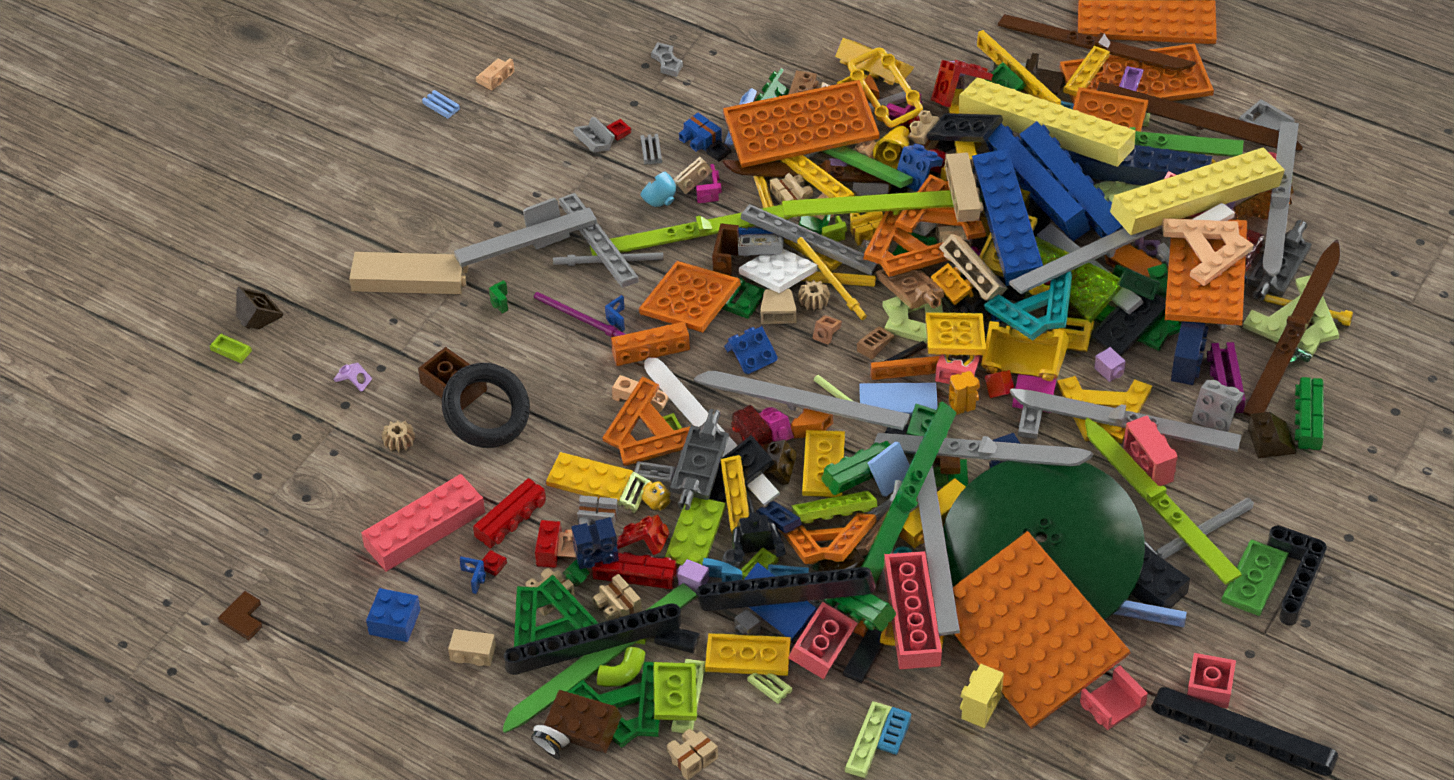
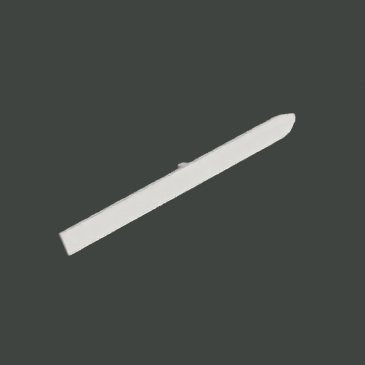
M647 358L644 361V367L650 378L659 384L660 389L667 394L668 398L692 425L698 427L706 422L708 412L658 358ZM717 423L718 429H719L721 432H725V431L720 427V425ZM730 437L723 457L737 446ZM763 473L747 485L764 506L780 494Z

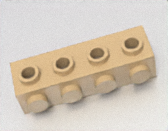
M968 153L946 154L945 171L957 222L979 221L980 213H983V203L979 201L980 190L976 188L977 178L976 174L972 172L973 161L969 159Z
M951 234L939 247L944 252V256L950 262H953L960 273L980 292L979 295L984 300H991L997 294L1002 295L1008 289L961 236Z

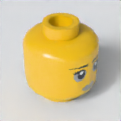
M659 481L654 483L648 482L642 489L644 491L642 500L652 510L659 509L661 511L671 502V492Z

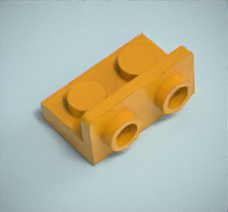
M947 263L931 276V280L944 290V294L955 305L967 295L970 298L974 296L972 292L973 286L967 279L963 280L960 277L961 273L956 267L952 268Z

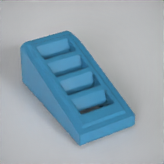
M895 707L891 708L877 749L895 755L898 754L911 723L910 712ZM885 740L895 742L896 744L893 745L885 742Z

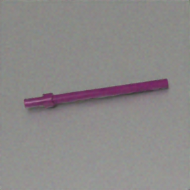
M539 292L534 294V299L605 332L609 337L625 335V333L619 331L613 325H606Z

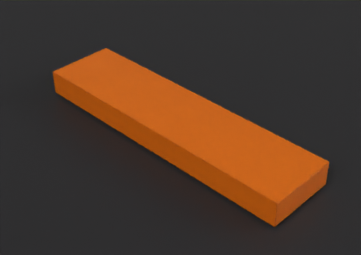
M940 356L871 363V380L936 374V366Z

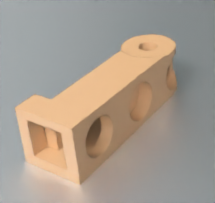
M620 375L612 387V399L616 401L621 399L627 400L638 384V381ZM658 389L650 403L658 412H661L669 398L667 394Z

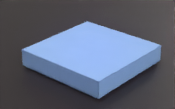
M894 442L868 462L882 496H888L893 492L895 481H903L910 466L900 442Z

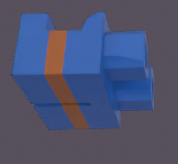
M699 112L684 122V129L679 132V140L683 143L691 140L690 147L695 152L700 149L706 151L711 144L718 140L722 142V129Z

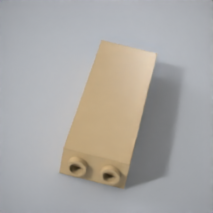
M354 252L349 280L351 291L462 294V288L466 287L465 273H468V265L461 267L454 254Z

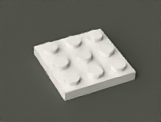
M785 249L780 254L759 255L739 267L740 275L778 293L783 292L818 271L817 264Z

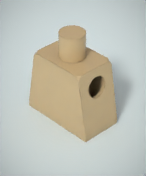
M766 289L761 305V324L796 323V306L792 291L786 289L778 293L771 289Z

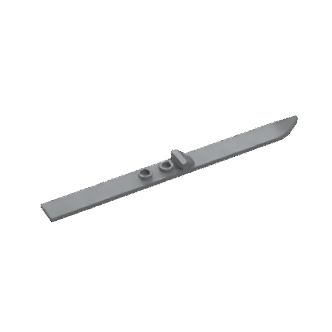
M1284 121L1280 123L1276 161L1285 171L1280 186L1273 188L1271 193L1262 264L1263 271L1267 276L1277 275L1282 266L1299 123Z
M1162 225L1130 235L1123 228L1011 280L1009 285L1022 294L1103 255L1111 258L1114 256L1116 249L1161 229Z
M707 371L693 379L695 382L708 387L784 403L791 411H796L797 407L899 430L904 429L910 417V414L718 371Z
M1010 389L1011 395L1026 407L1085 420L1089 418L1094 422L1126 428V423L1146 416L1145 414L1126 411V405L1122 404L1112 408L1031 390ZM1147 415L1151 421L1155 422L1160 434L1165 437L1238 452L1241 435Z
M878 433L874 443L888 441L890 444H893L894 442H900L904 453L916 454L924 436ZM983 436L982 441L945 438L937 456L1077 466L1091 459L1093 453L1088 450L1071 447L993 442L988 436Z
M931 466L917 497L939 636L960 633L934 471L933 466Z

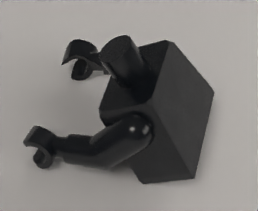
M752 512L748 517L739 519L738 525L733 529L732 536L734 561L745 562L742 557L745 556L744 553L758 552L762 548L766 550L776 548V557L786 555L779 530L775 523L769 522L767 515Z

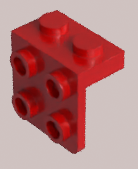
M659 515L653 517L646 516L636 524L630 523L623 528L622 534L618 537L617 549L644 539L652 554L656 555L661 552L669 536V529L662 522Z

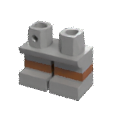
M580 495L579 511L577 512L578 525L587 523L589 526L595 524L597 520L611 517L613 526H615L618 514L617 499L600 497L598 503V497Z

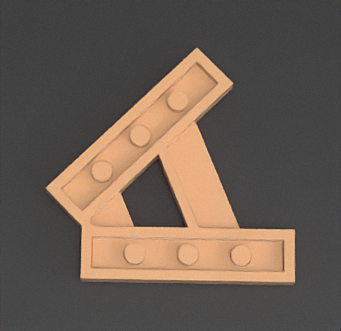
M1163 218L1162 221L1163 237L1186 238L1202 262L1191 270L1190 277L1203 286L1253 250L1254 245L1239 235L1237 221ZM1206 239H1223L1226 245L1217 252H1214Z

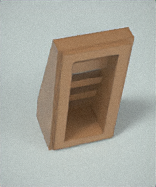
M879 326L857 343V352L873 360L894 338V334Z

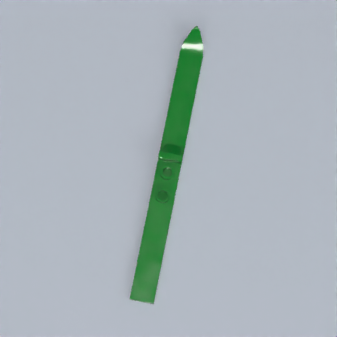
M943 401L938 405L862 567H867L871 570L875 584L884 568V554L891 553L911 509L917 506L918 502L915 500L957 413Z

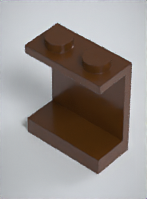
M720 223L712 254L713 271L732 276L731 255L738 256L739 225Z

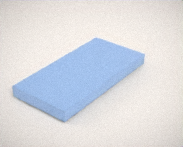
M936 383L859 384L860 403L907 413L910 414V417L912 416L915 404L935 410L938 408Z

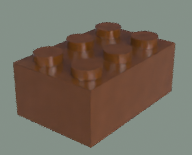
M444 347L418 368L420 383L442 399L444 388L449 379L458 370L471 364L447 347ZM486 382L473 383L461 392L460 406L462 410L487 391Z
M559 690L544 726L563 733L569 737V741L572 744L606 754L622 715L613 705Z

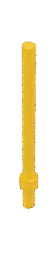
M800 237L797 243L810 259L817 264L820 271L847 302L848 308L854 311L861 320H864L867 315L860 308V303L851 297L804 238Z

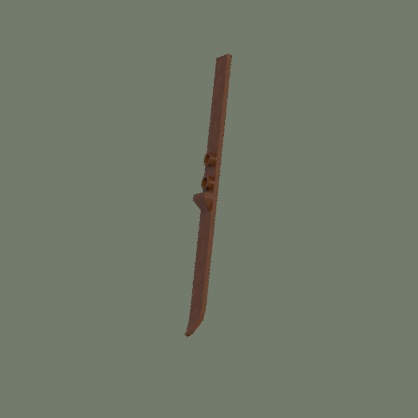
M1004 14L998 22L1000 27L1087 49H1092L1093 46L1110 51L1111 55L1170 70L1182 71L1196 64L1195 61L1110 41L1105 33L1101 32L1098 37L1007 14Z
M1099 82L1097 91L1148 100L1146 113L1197 127V130L1207 129L1277 149L1278 130ZM1297 141L1295 151H1300L1303 147Z
M739 160L723 161V164L728 169L740 175L785 178L788 173L792 177L799 175L786 163L767 162L741 168ZM825 160L821 165H817L837 181L890 184L856 167L830 165L831 160ZM929 171L928 177L933 175L938 178L937 172Z
M1335 240L1321 255L1292 315L1287 318V325L1243 414L1250 416V414L1266 412L1339 264L1340 245L1338 240Z

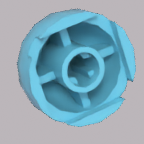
M665 171L655 177L656 180L652 184L649 182L640 194L643 200L651 206H668L674 201L673 196L676 193V184L673 178Z

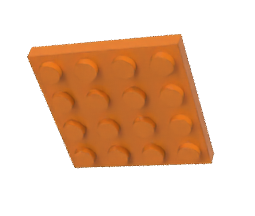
M1079 87L1073 110L1127 128L1136 127L1135 131L1141 132L1148 100Z
M676 261L640 306L639 313L671 324L685 322L688 329L703 333L741 284L740 279Z

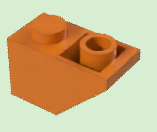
M804 408L802 414L791 423L794 439L806 437V430L826 431L833 424V415Z

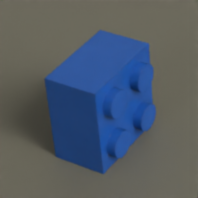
M379 588L366 619L369 635L408 642L421 611L418 596Z

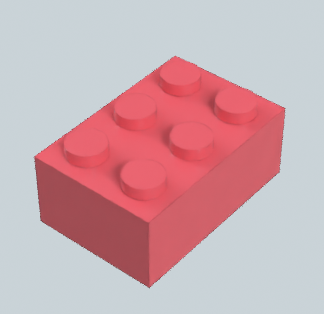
M1146 415L1126 423L1124 450L1158 486L1173 482L1178 456L1176 451L1168 445L1165 436L1160 434L1155 422L1151 421Z
M822 602L794 645L788 658L824 680L858 623Z

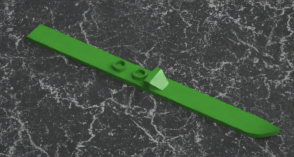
M1135 132V145L1229 157L1243 154L1244 141Z
M682 583L648 609L671 603L683 608L694 600L697 595L687 585ZM635 642L581 657L517 704L508 713L503 725V732H510L529 722L553 704L559 690L567 692L582 680L598 672L600 665H606Z

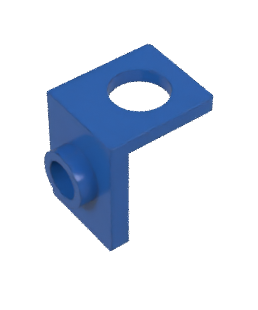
M622 295L605 306L607 321L621 332L625 330L624 318L619 314V312L625 309L624 297ZM617 303H620L618 308L614 310L613 307Z
M461 556L459 559L461 571L474 573L471 587L472 593L477 594L480 584H483L486 578L484 563L481 560ZM465 563H471L475 568H470Z

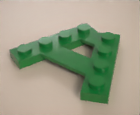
M1166 263L1147 268L1149 277L1160 282L1156 293L1166 300L1168 280ZM1101 302L1092 316L1093 320L1101 323L1115 308ZM1164 312L1162 317L1137 341L1159 351L1168 336L1180 332L1182 321L1165 320Z
M553 574L538 587L517 586L514 647L598 624L593 616ZM551 604L563 617L536 627V609Z
M654 662L643 663L642 682L598 695L582 680L567 691L613 705L616 708L640 701L639 716L630 720H625L621 717L612 740L621 748L637 736L659 737L660 720L654 719Z

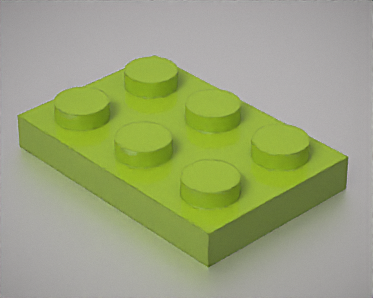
M654 662V719L696 721V664Z

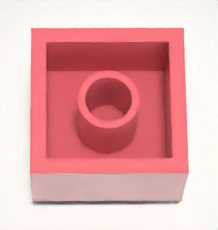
M1194 653L1187 695L1228 709L1236 660Z

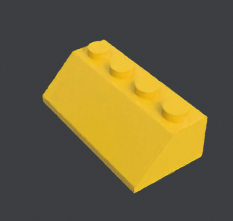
M842 38L835 57L840 59V63L848 66L849 61L873 49L856 41ZM880 54L855 66L856 69H861L863 72L864 70L870 72L869 75L876 79L879 76L884 78L883 82L890 85L894 83L899 84L892 72L882 66ZM895 59V66L905 79L913 71L914 67Z

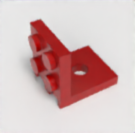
M956 59L955 62L942 60L931 101L951 108L960 73L990 81L993 74L987 72L988 69L980 65L968 64Z

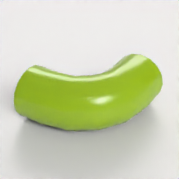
M628 647L625 650L624 659L619 665H600L597 685L619 687L631 682L639 674L643 666L645 651L637 647Z

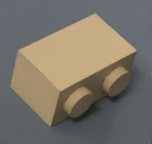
M454 629L448 648L450 661L470 663L477 666H491L496 648L494 634Z

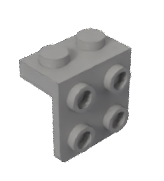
M552 198L525 208L523 214L526 227L560 217L557 199ZM569 233L535 243L533 246L536 249L544 248L570 236Z
M1207 380L1200 389L1192 421L1207 428L1228 432L1236 407L1241 402L1244 393L1235 387L1221 385L1216 380Z

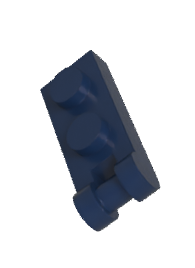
M775 501L768 503V506L765 508L761 507L756 510L760 515H767L769 522L775 523L777 528L784 533L791 532L801 525V520L798 516Z

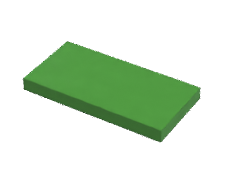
M1251 539L1237 566L1242 576L1228 584L1221 602L1260 616L1288 559L1289 553Z

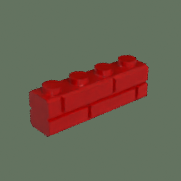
M527 478L473 526L475 538L483 542L490 549L494 545L500 544L509 532H514L520 522L529 519L537 507L541 508L545 504L546 494L544 488L530 478Z
M630 552L618 553L619 561L610 564H603L601 561L595 563V566L592 567L593 579L612 581V578L619 574L628 584L673 589L677 573L676 560H672L669 557L661 559L650 555L638 556Z

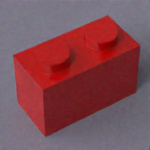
M541 520L535 547L536 566L557 567L559 533L562 532L561 521Z

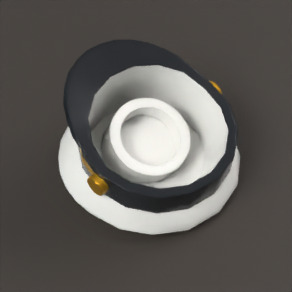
M534 726L531 739L553 758L559 760V751L570 743L569 737L548 726Z

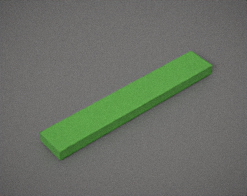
M846 146L822 151L899 188L913 182V177Z

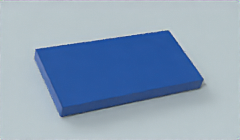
M757 562L744 580L774 577L775 575ZM808 601L749 607L783 635L791 637L792 642H794L817 611V608Z

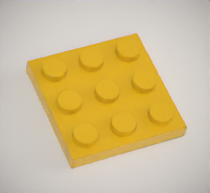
M926 312L928 354L986 355L983 313Z

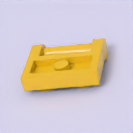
M1067 317L1066 325L1084 327V331L1058 328V330H1064L1069 338L1067 349L1087 352L1094 320L1090 318L1084 320Z

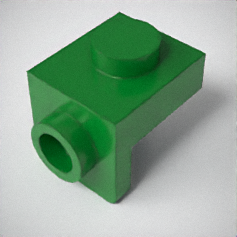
M503 280L489 287L491 304L502 314L508 311L506 298L508 294L507 283Z
M576 559L562 574L566 580L569 579L577 587L586 579L590 572L587 568L579 570Z

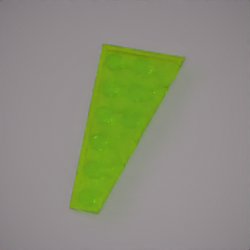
M1037 236L1035 237L1043 266L1069 254V252ZM1089 262L1071 270L1072 280L1069 301L1091 323L1122 289L1121 286L1117 285L1120 278Z

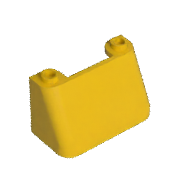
M990 321L986 338V355H983L981 363L986 372L994 374L1010 370L1012 374L1042 377L1046 381H1053V379L1058 378L1069 343V338L1064 330L1055 329L1054 334L1051 331H1047V333H1042L1034 340H1031L1010 326H1006V328L999 327V322Z

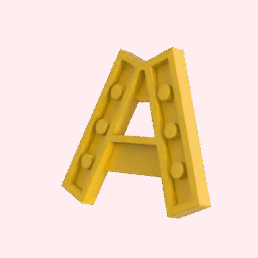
M1076 376L1057 380V386L1065 398L1112 408L1122 404L1126 405V411L1135 413L1140 412L1152 391L1151 385L1135 379L1127 392L1082 390ZM1073 417L1085 442L1090 441L1086 432L1085 419ZM1095 422L1107 431L1116 442L1122 444L1126 428Z

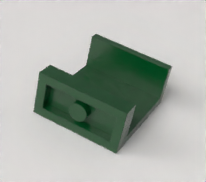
M1117 264L1112 272V275L1119 280L1117 285L1150 300L1154 299L1160 286V282Z

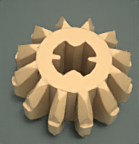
M814 280L811 283L806 281L805 285L800 287L798 298L801 306H805L806 310L810 308L813 311L816 308L822 310L823 306H827L830 293L827 285H823L822 281L818 283Z
M399 420L396 423L390 421L389 426H384L382 440L385 447L389 448L391 452L396 449L399 453L401 449L407 451L408 446H413L415 433L411 424H408L406 420L402 423Z

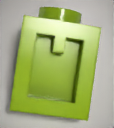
M835 216V224L822 227V236L836 242L845 240L847 225L845 221L841 220L840 216Z

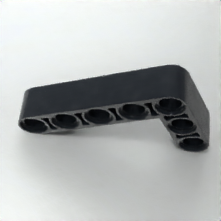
M1277 525L1270 529L1267 545L1289 553L1288 557L1301 561L1282 602L1279 616L1283 624L1294 625L1299 619L1324 562L1327 546L1320 539Z

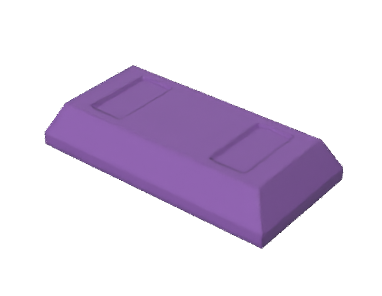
M1127 66L1119 87L1136 91L1144 70Z

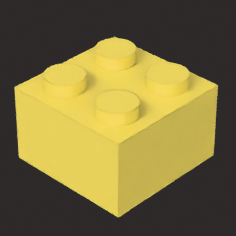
M980 664L977 671L973 670L969 680L970 684L964 686L961 692V698H963L960 705V710H962L961 719L983 728L986 727L1002 697L1003 672Z

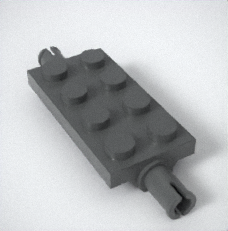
M1302 220L1296 221L1293 229L1285 233L1282 266L1277 275L1267 276L1263 271L1264 254L1262 255L1248 278V284L1257 287L1253 293L1255 299H1258L1261 295L1259 300H1264L1267 292L1283 297L1311 249L1312 244L1304 241L1302 238V234L1307 228L1306 222L1303 221L1300 225Z
M710 409L706 422L699 427L690 426L670 486V492L681 494L680 501L678 502L680 509H683L684 505H686L685 510H689L693 497L709 500L721 463L720 459L723 457L729 439V433L721 432L717 427L721 415L719 410H715L713 414L714 409Z

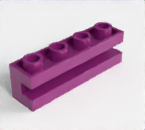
M1226 342L1225 349H1220L1219 343H1211L1210 351H1207V362L1211 363L1209 368L1210 377L1220 382L1221 385L1235 387L1244 393L1234 342ZM1245 394L1237 405L1235 413H1243L1246 401Z

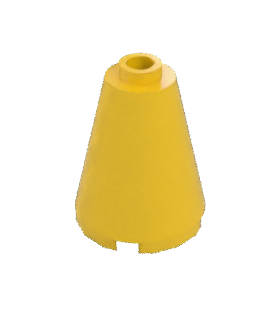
M897 126L878 140L873 149L874 159L897 169L903 147L909 146V130L904 126Z

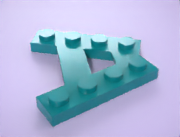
M1071 271L1052 279L1049 290L1014 304L997 294L984 304L985 309L1031 340H1034L1048 329L1066 327L1072 280ZM1048 305L1047 315L1037 319L1028 313Z

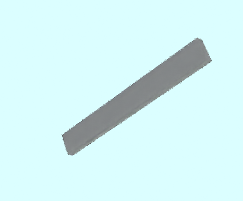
M575 193L559 198V204L566 214L586 209ZM598 223L579 229L622 288L639 282V277Z
M749 204L741 213L740 219L795 243H797L800 237H803L814 251L869 275H872L879 266L877 263L863 259L864 253L753 205Z
M589 207L455 250L454 255L460 266L464 267L597 224V219Z
M1051 223L1037 234L1038 238L1060 257L1080 249L1078 245ZM1096 260L1075 268L1081 275L1087 276L1094 286L1126 313L1131 314L1143 304L1142 299L1134 292L1117 285L1119 280Z

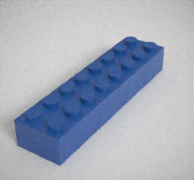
M1036 121L1020 133L1023 146L1025 148L1028 147L1032 151L1035 159L1039 158L1044 168L1046 170L1049 169L1053 173L1056 181L1060 180L1065 190L1067 192L1070 191L1074 195L1077 203L1081 202L1086 209L1084 213L1090 220L1088 222L1089 225L1101 238L1124 228L1110 213L1112 202L1104 198L1105 194L1100 188L1096 189L1094 187L1093 180L1089 175L1085 176L1082 173L1081 166L1077 162L1073 163L1067 150L1063 151L1060 148L1061 144L1055 137L1052 138L1049 135L1050 132L1044 124L1041 126Z
M1001 123L986 141L989 152L1003 149L1009 150L1018 184L1023 190L1030 192V197L1070 240L1075 241L1089 231L1088 222L1090 220L1084 213L1086 209L1081 202L1077 203L1074 195L1070 191L1067 192L1062 182L1060 180L1056 181L1053 173L1049 169L1046 170L1041 160L1039 158L1035 159L1032 151L1028 147L1025 148L1021 139L1018 136L1014 137L1012 130Z
M1003 149L973 155L972 161L973 173L976 174L977 187L980 190V197L1006 286H1009V281L1043 266L1009 150Z

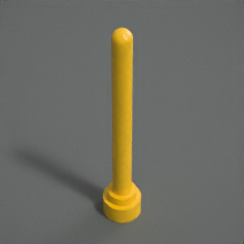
M1268 294L1264 298L1265 302L1285 306L1292 301ZM1329 310L1333 319H1337L1342 325L1350 326L1353 317L1352 311L1336 312Z

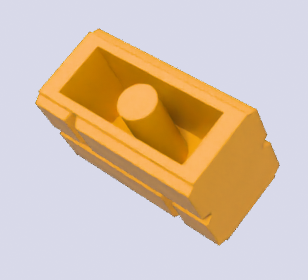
M971 371L963 372L961 375H952L950 378L949 405L957 412L956 415L964 413V411L975 410L976 401H979L977 389L980 388V383Z

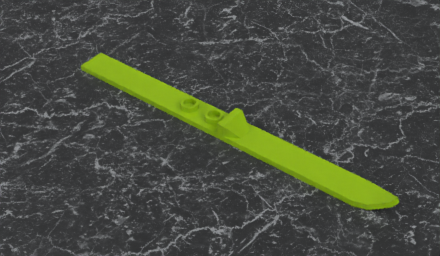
M950 190L782 201L784 218L893 211V215H898L902 210L954 207Z
M782 205L762 208V210L785 220L792 218H784ZM741 213L707 220L702 216H696V222L611 238L610 240L617 250L622 253L718 234L720 223L739 225V228H748L756 225L740 219ZM590 246L592 256H597L596 252Z
M1086 418V432L1091 443L1225 585L1241 577L1242 573L1166 494V487L1158 486L1107 431L1091 419Z

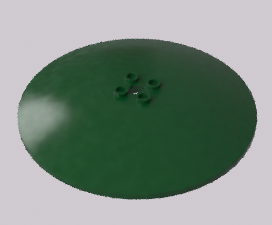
M1010 460L1002 462L986 470L969 483L959 494L946 517L943 532L952 587L1028 531L1035 540L1038 535H1045L1047 537L1046 541L1038 542V544L1105 621L1128 599L1136 586L1143 567L1145 538L1142 522L1134 503L1125 490L1112 477L1086 462L1077 466L1037 464Z

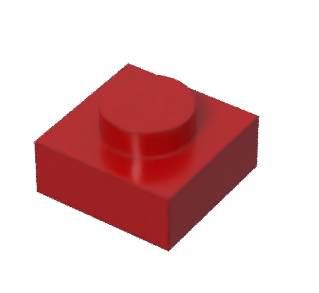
M622 119L606 126L617 141L631 134V127Z
M492 550L481 560L484 563L485 571L494 576H497L507 564L506 557Z

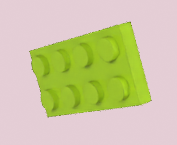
M868 490L791 505L792 513L798 516L802 523H812L814 519L818 518L823 520L832 519L833 515L839 514L848 516L852 515L854 511L859 510L861 512H868L872 508L878 507L877 499Z
M693 497L689 510H685L686 505H684L665 557L676 560L677 568L680 565L683 566L687 559L702 565L703 558H708L726 508L725 503Z

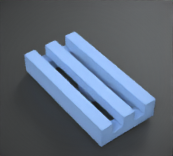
M435 90L432 91V95H427V99L425 97L422 99L424 105L447 119L460 110L459 104Z

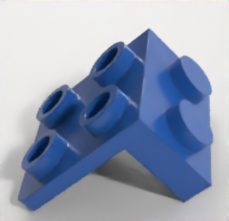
M920 144L904 146L897 170L913 177V182L906 187L917 192L928 178L930 168L942 166L944 159L937 156L936 152L927 151Z
M762 326L756 329L751 327L745 330V334L741 336L736 334L728 338L729 342L724 345L727 353L733 350L745 374L759 370L776 362L778 359Z

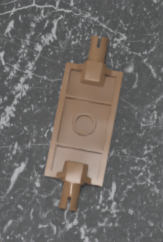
M884 269L876 271L877 279L910 309L919 308L927 303L932 308L941 305L940 298L944 297V290L920 269L888 277Z

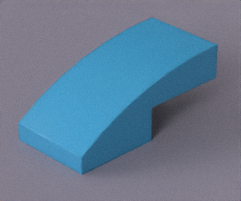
M703 558L702 565L709 568V577L722 578V582L742 580V571L719 560Z

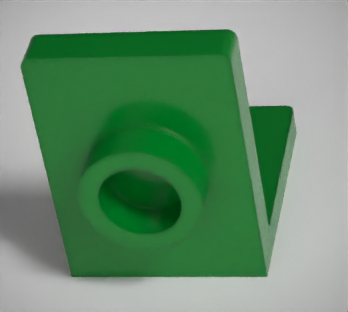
M825 215L823 220L813 216H800L798 225L821 235L822 227L827 226L831 215Z

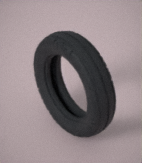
M475 363L458 370L449 379L442 395V412L447 425L459 439L476 447L495 448L513 441L523 431L529 418L530 402L523 383L510 370L493 363ZM477 382H487L498 386L506 393L511 403L512 411L509 421L493 429L474 425L462 412L460 406L461 392L467 386Z

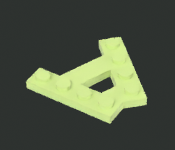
M1311 275L1296 279L1295 283L1300 296L1270 317L1251 310L1243 323V328L1278 343L1287 325V318L1292 315ZM1323 296L1311 319L1313 325L1305 331L1296 351L1313 357L1320 343L1339 339L1338 330Z
M898 297L883 301V308L889 316L885 330L896 336L919 342L924 341L927 344L926 323L909 319L908 313L921 308L925 309V316L926 312L943 313L942 299L939 307L932 308L927 303L914 309H910Z

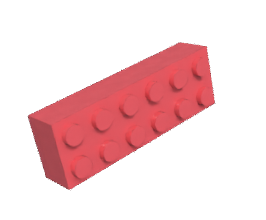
M460 474L361 532L364 547L387 572L484 514V500L464 476Z
M925 551L884 554V574L890 606L896 612V616L892 620L899 670L941 666L942 650Z

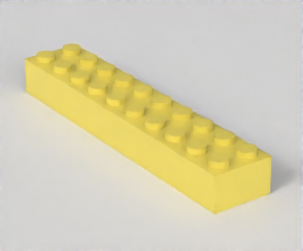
M976 78L959 95V113L1001 115L1003 118L1001 123L1017 133L1023 132L1038 121L1041 126L1044 124L1047 127L1052 138L1055 137L1059 141L1061 148L1116 167L1134 149L1135 130L981 78Z
M1263 147L1114 195L1110 213L1130 235L1161 226L1163 218L1182 219L1209 210L1220 203L1227 204L1279 187L1285 169Z

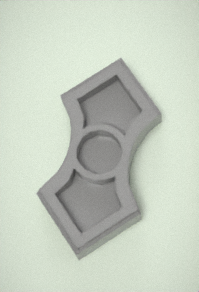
M657 42L651 52V58L660 62L661 73L677 77L683 67V61L673 55V46Z

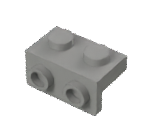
M591 117L589 125L575 127L573 131L578 139L590 151L595 153L609 151L614 139V135L596 117Z

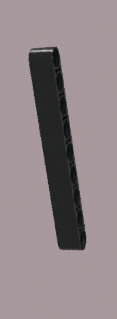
M867 567L703 584L696 589V595L702 610L715 611L867 595L875 590L876 585L871 570Z
M674 603L666 604L509 648L504 653L505 670L511 675H517L674 631L681 626V608Z
M1167 687L1159 688L1151 705L1152 710L1159 715L1323 776L1332 774L1339 757L1338 753L1332 748Z

